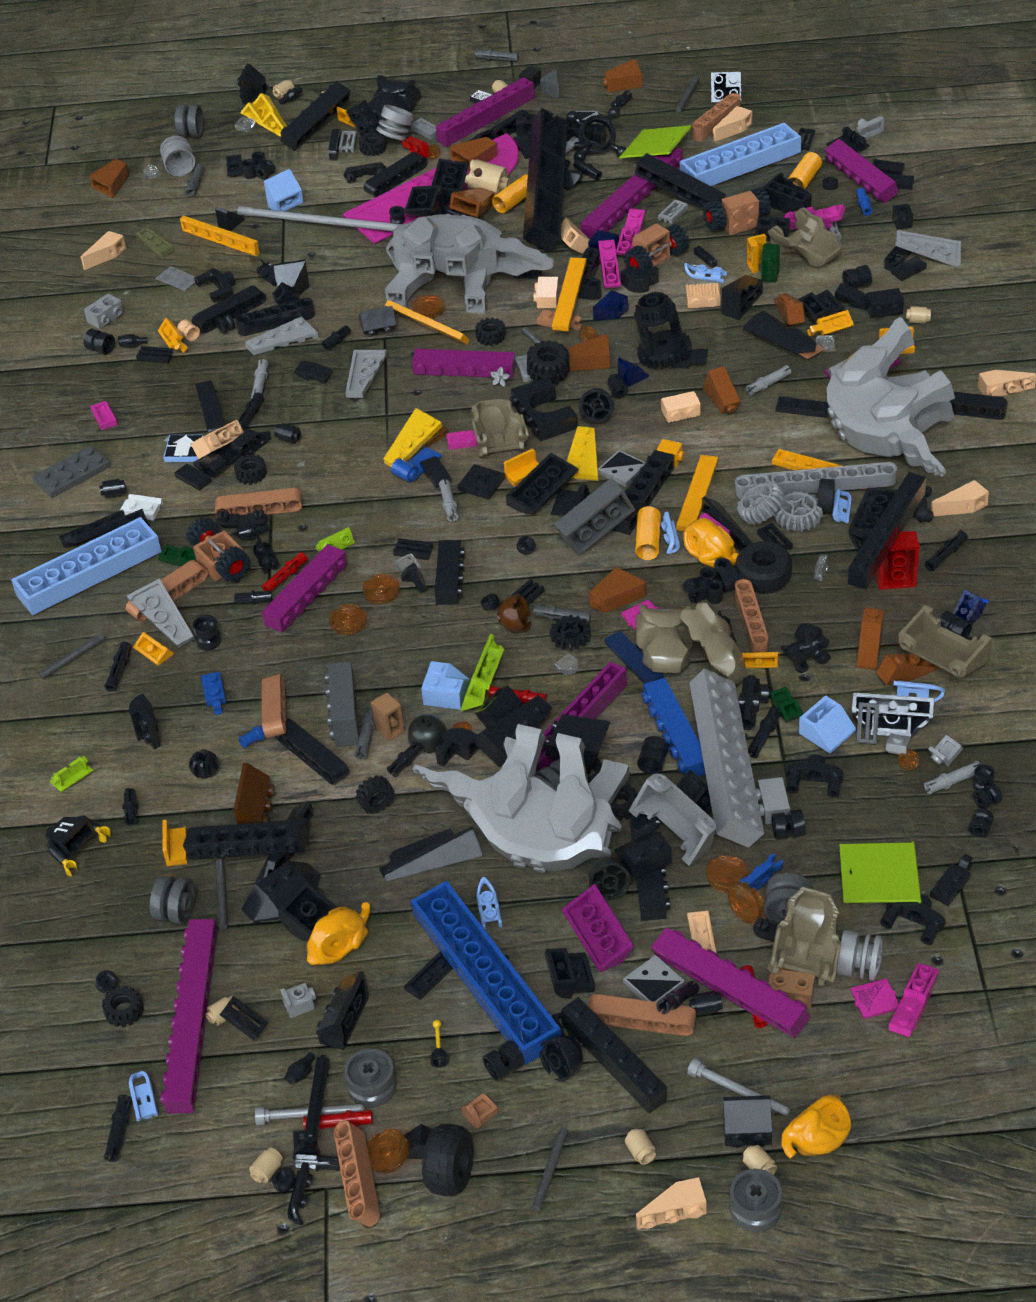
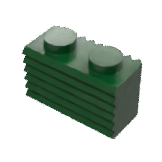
M765 243L761 254V280L763 282H777L780 268L779 244Z

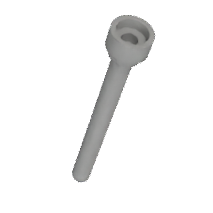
M693 1058L688 1067L687 1074L694 1078H702L703 1076L743 1096H763L707 1069L704 1062L697 1058ZM771 1099L772 1110L782 1115L790 1113L789 1107Z
M362 1104L322 1107L321 1115L343 1113L346 1110H351L352 1112L364 1111L365 1107ZM265 1106L255 1107L256 1125H266V1122L274 1119L302 1118L307 1116L308 1108L270 1110L269 1108L265 1109Z

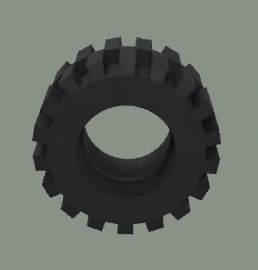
M547 340V342L540 341V343H535L534 346L529 348L527 352V374L530 375L532 380L535 379L536 381L549 377L552 383L557 384L567 377L569 372V352L567 348H564V345L558 344L556 341L551 342Z

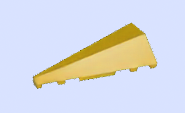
M263 93L258 96L253 104L248 102L240 112L280 137L281 130L287 127L270 97Z

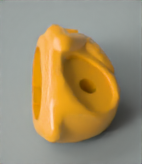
M707 518L697 519L688 525L683 533V540L689 554L699 559L702 564L715 568V560L722 557L729 559L731 564L736 566V558L739 554L734 548L735 543L725 529L717 526Z
M367 902L362 903L359 914L354 909L342 906L330 910L328 915L323 916L315 924L310 939L307 942V962L311 965L333 964L342 960L352 950L358 949L369 933L366 923L370 914V904Z
M827 1094L819 1098L786 1127L781 1136V1146L789 1159H792L797 1154L792 1147L793 1145L796 1146L801 1155L815 1156L828 1154L845 1142L850 1133L851 1119L846 1106L842 1103L841 1097L838 1094Z

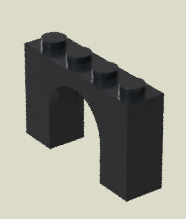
M549 377L511 389V397L509 399L512 402V406H515L519 414H523L526 426L531 428L532 434L537 436L540 442L577 429V414L571 406L552 412H539L534 409L538 405L556 400L555 385Z

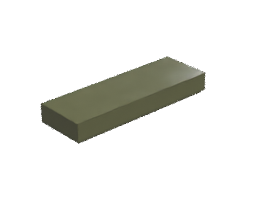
M149 227L135 233L139 241L161 257L175 251L172 244Z

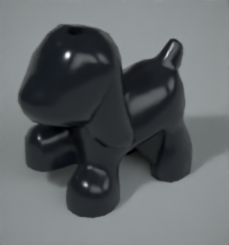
M801 623L797 627L795 637L798 642L791 643L788 646H781V649L787 653V656L793 661L795 669L799 673H804L809 669L806 663L809 657L815 658L819 664H826L831 658L826 651H821L829 645L830 641L825 636H822L823 631L821 628L809 623Z

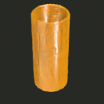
M813 152L806 153L788 179L793 180L794 185H800L805 189L822 165L820 156Z
M524 174L493 196L492 203L498 212L506 213L526 198L528 174Z
M651 506L643 507L637 513L635 553L644 560L654 559L659 554L661 513L658 509Z

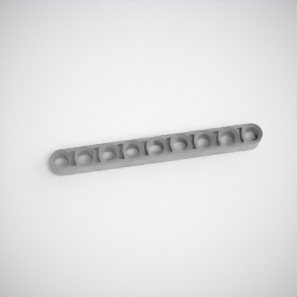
M892 462L741 475L735 479L736 496L741 498L745 495L744 492H748L755 484L759 485L760 482L773 481L780 486L784 495L787 492L793 493L794 491L800 492L801 490L803 493H818L820 478L835 479L834 491L838 488L842 491L887 487L896 483L897 467Z

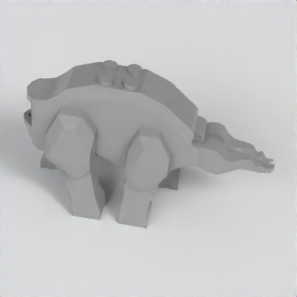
M450 214L419 217L413 222L397 225L394 229L393 238L387 244L386 251L397 270H399V273L387 285L385 294L388 301L390 300L403 307H407L411 295L420 286L433 280L435 271L438 270L446 273V275L462 276L466 289V312L485 314L487 310L485 288L490 283L493 273L505 272L518 276L530 270H548L553 268L554 260L547 257L545 253L542 254L539 250L526 247L517 238H502V232L484 220L466 215Z
M902 317L894 320L889 330L874 345L861 347L848 359L828 369L831 379L826 388L829 405L827 411L830 417L833 418L831 423L834 429L840 430L838 433L841 439H846L855 448L862 452L886 457L903 454L909 465L923 466L926 472H934L935 476L940 475L942 477L946 474V470L929 451L922 432L938 421L949 422L955 419L952 405L949 402L955 398L952 384L942 370L934 373L932 376L926 370L903 376H886L889 367L904 349L914 345L911 329Z
M520 724L516 728V739L505 738L504 747L508 758L499 772L487 779L478 781L454 770L436 772L419 765H414L412 768L414 773L420 774L424 780H428L433 788L449 791L456 803L464 807L473 818L494 850L513 862L515 867L525 869L526 866H530L538 873L573 869L592 858L611 857L612 851L608 849L612 832L620 831L622 825L615 818L610 805L630 776L629 765L604 759L601 771L588 784L583 757L585 745L582 739L557 733L555 741L560 754V784L556 787L542 776L535 775L545 735L541 729Z

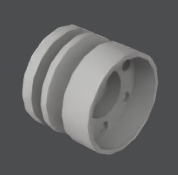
M384 105L381 115L387 120H379L380 125L377 126L376 130L386 137L406 140L407 135L404 133H408L409 130L404 125H411L414 115L399 107Z
M171 136L163 141L160 147V154L166 171L173 176L179 177L190 173L195 166V157L188 140L182 136Z
M845 929L841 940L837 975L852 977L855 968L860 969V979L864 980L866 970H869V981L875 982L883 957L882 936L876 935L874 944H871V934L868 933L863 943L860 942L858 931Z

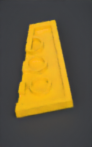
M415 408L385 455L384 463L392 467L393 462L398 458L407 462L443 427L442 422Z
M577 426L567 458L568 463L579 468V471L572 478L598 481L594 428Z

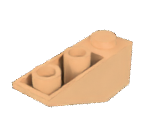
M736 106L713 128L714 141L716 142L744 132L752 125V111Z
M567 217L561 224V239L570 248L583 254L591 240Z
M110 231L103 235L81 256L83 269H89L118 257L126 249L124 235Z
M1004 370L979 373L978 388L983 395L998 397L1034 389L1036 374Z
M235 420L192 442L191 446L198 459L231 443L244 431L238 420Z
M974 480L932 501L931 511H933L934 516L974 513L988 505L989 491Z
M699 1177L674 1183L636 1213L637 1229H650L659 1224H672L682 1219H695L707 1214L706 1199Z

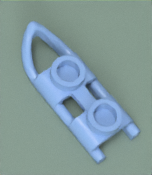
M688 263L684 265L688 276L694 279L724 283V279H721V276H727V271L722 270L721 267L708 269L705 265H698L697 267L691 266ZM689 269L696 271L695 275L692 274L689 271ZM705 274H711V277H706Z
M840 488L835 493L832 517L837 522L843 521L848 523L852 497L850 493L841 491ZM840 496H846L848 500H845Z
M665 512L661 526L664 532H667L664 534L665 541L669 544L666 553L672 554L679 550L680 542L674 520L671 521L669 512Z
M894 681L893 684L897 686V696H909V693H916L917 697L929 698V689L941 691L934 698V702H936L945 693L944 688L926 683Z
M482 877L476 893L481 925L486 930V922L498 921L499 927H502L496 891L488 879ZM486 884L490 891H484L481 894L482 886Z
M145 1071L133 1073L129 1078V1088L136 1120L141 1121V1118L149 1119L153 1115L158 1116L149 1075ZM144 1076L147 1083L134 1087L133 1080ZM137 1099H140L142 1103L139 1106L137 1104Z

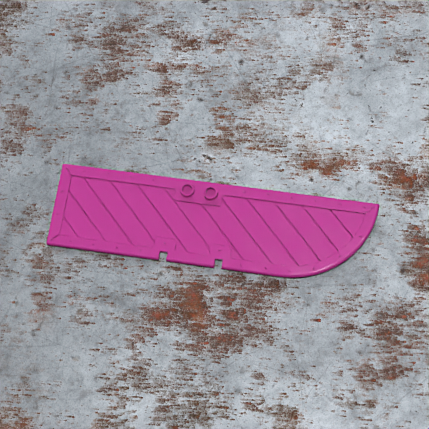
M506 133L493 140L497 143V156L488 161V163L507 168L508 176L517 165L519 150L512 137ZM436 168L343 213V218L390 223V208L401 206L405 210L412 187L431 186ZM464 183L462 191L470 190L468 189V184ZM405 214L404 224L426 216L409 217ZM355 227L374 244L392 236L394 231Z

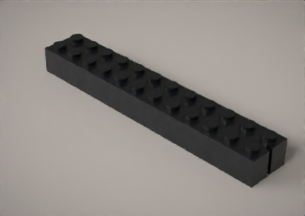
M541 108L532 119L523 239L550 252L560 241L567 121L556 115L549 125L545 126L552 118L553 113Z

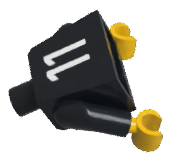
M85 815L63 817L56 825L48 827L45 837L48 840L47 847L49 853L60 865H64L68 876H72L69 868H75L76 871H78L75 861L67 859L72 858L96 832L100 842H107L105 835L111 837L108 827H98V823Z

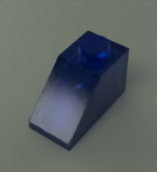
M611 290L593 306V320L602 321L620 318L629 309L628 296Z
M964 589L953 613L959 618H965L974 624L980 618L989 600Z

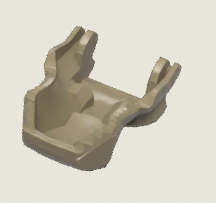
M804 207L795 212L797 221L794 222V225L798 230L789 237H784L783 231L777 225L768 230L771 244H779L780 253L800 252L807 259L810 266L813 267L823 266L841 253L837 234L825 229L822 218L811 214Z
M492 399L477 402L472 406L473 421L471 425L479 447V457H484L491 452L512 449L526 451L524 441L529 437L528 429L525 425L523 414L514 412L511 401Z
M698 603L695 610H683L680 619L688 626L691 639L701 642V646L705 648L711 666L718 670L719 673H722L726 679L735 682V685L741 683L746 676L747 668L739 646L730 637L731 629L729 624L708 603Z
M639 605L640 614L635 618L636 645L643 651V665L653 672L679 673L688 666L689 650L693 646V640L691 639L688 626L680 619V615L683 610H691L692 606H683L682 609L647 608V605Z
M801 887L786 903L787 916L777 925L772 954L767 969L774 974L778 973L779 968L815 974L817 985L823 987L826 985V981L834 982L836 976L837 962L841 949L839 937L836 935V921L839 916V910L830 894Z

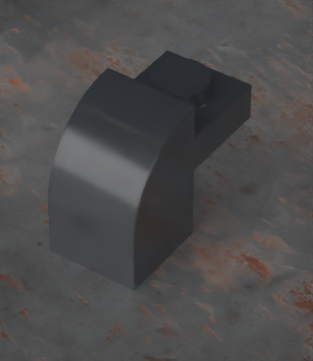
M633 265L621 271V285L634 293L648 292L649 286L659 282V269L656 266L640 271Z
M453 728L442 733V744H439L435 750L437 764L444 767L455 754L469 760L479 750V747L471 741L478 734L464 728Z

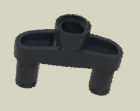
M211 268L206 270L205 273L194 277L195 284L198 287L205 283L213 282L218 290L209 293L213 303L233 295L231 286L235 284V278L230 271L221 273L217 269Z
M813 754L807 758V762H794L787 766L786 790L789 793H797L800 780L828 783V796L837 798L840 795L844 772L839 767L825 764L823 756Z
M921 894V903L888 902L887 910L880 923L883 927L891 929L897 917L901 916L923 925L926 929L921 936V941L924 944L932 945L938 932H941L945 926L946 921L941 914L931 909L932 901L927 896Z

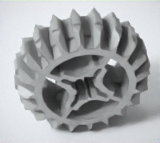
M773 481L760 482L759 485L755 484L753 488H750L748 492H744L745 495L737 503V510L742 520L748 524H761L762 521H767L768 518H772L774 514L778 513L777 510L782 508L781 505L784 503L785 496L780 486Z
M801 490L800 492H787L784 495L782 508L778 509V513L773 515L777 524L781 525V528H786L787 531L793 530L795 533L796 530L803 532V530L809 531L810 528H815L822 519L823 511L822 508L817 506L818 498L815 495H810L809 492L803 493Z

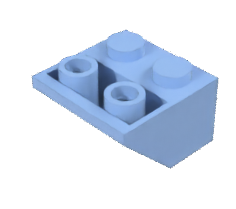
M290 169L264 181L267 204L271 210L285 212L303 203L302 190Z
M824 696L804 713L799 721V734L828 753H832L856 732L855 726L843 707L827 696Z

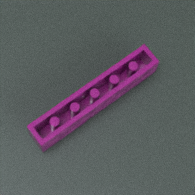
M840 139L824 149L826 153L825 158L829 164L835 165L838 171L844 172L847 178L853 179L856 185L862 186L876 200H880L884 204L899 193L894 180Z
M415 349L412 359L414 375L492 377L490 372H497L500 367H503L504 374L511 375L509 378H513L516 366L515 352Z
M327 544L262 611L264 625L281 633L302 614L303 610L324 591L325 587L346 568L347 559L345 551Z

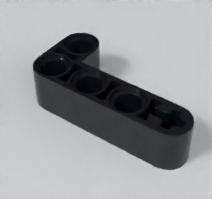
M588 248L582 258H586L587 263L577 298L598 300L602 297L601 281L594 278L600 265L599 250L597 248Z

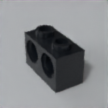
M759 216L756 225V236L765 234L766 241H771L768 230L777 225L783 231L784 237H789L790 218Z

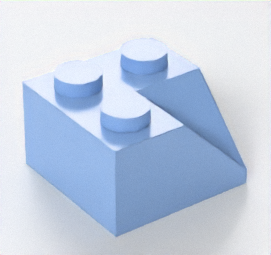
M431 661L421 688L423 705L461 710L470 679L450 663Z

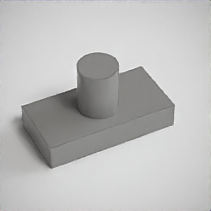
M881 116L870 121L862 118L857 123L856 133H859V135L866 139L884 132V118Z

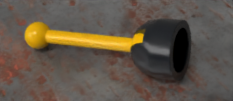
M440 1020L433 1022L436 1034V1049L432 1051L430 1056L431 1065L436 1068H442L448 1064V1054L441 1048L440 1027L442 1024Z

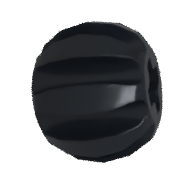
M205 749L196 751L189 760V768L197 778L206 779L213 777L218 770L219 761L212 751Z

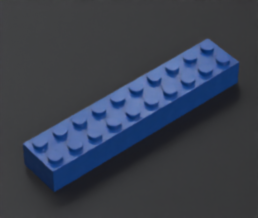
M448 881L412 899L411 906L414 917L506 1041H513L519 1048L525 1060L524 1065L540 1057L539 1052L543 1050V1046H540L541 1043L550 1037L561 1035L560 1027Z

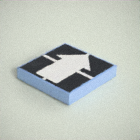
M169 435L163 457L164 462H194L198 460L191 443L203 437V435Z

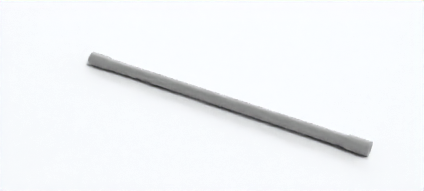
M239 206L237 210L238 215L258 216L394 231L397 225H400L257 209Z

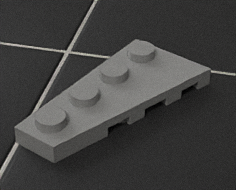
M299 317L246 341L245 346L253 355L274 350L276 346L286 347L291 342L298 341V343H301L306 338L312 337L316 339L319 336L318 332L303 317Z
M160 578L127 595V599L176 647L179 648L194 640L192 632Z

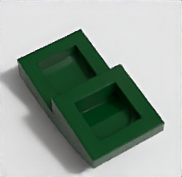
M166 544L159 554L158 560L171 565L183 566L191 560L196 561L194 549L184 545L179 549Z
M787 686L769 692L771 703L774 707L778 708L777 712L778 710L781 711L780 717L785 722L800 718L804 714L797 699H793Z

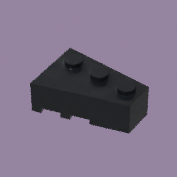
M781 172L763 187L767 191V195H769L771 207L778 208L784 212H794L802 207H811L812 194L800 185H794L793 180H787Z
M744 275L722 288V301L720 305L722 307V315L740 320L763 294V280Z

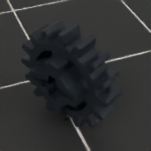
M572 615L569 618L562 616V620L556 619V624H551V642H555L556 647L561 645L562 650L568 647L569 651L572 650V647L578 650L579 645L586 646V642L590 641V623H586L585 618L580 620V616L573 618Z

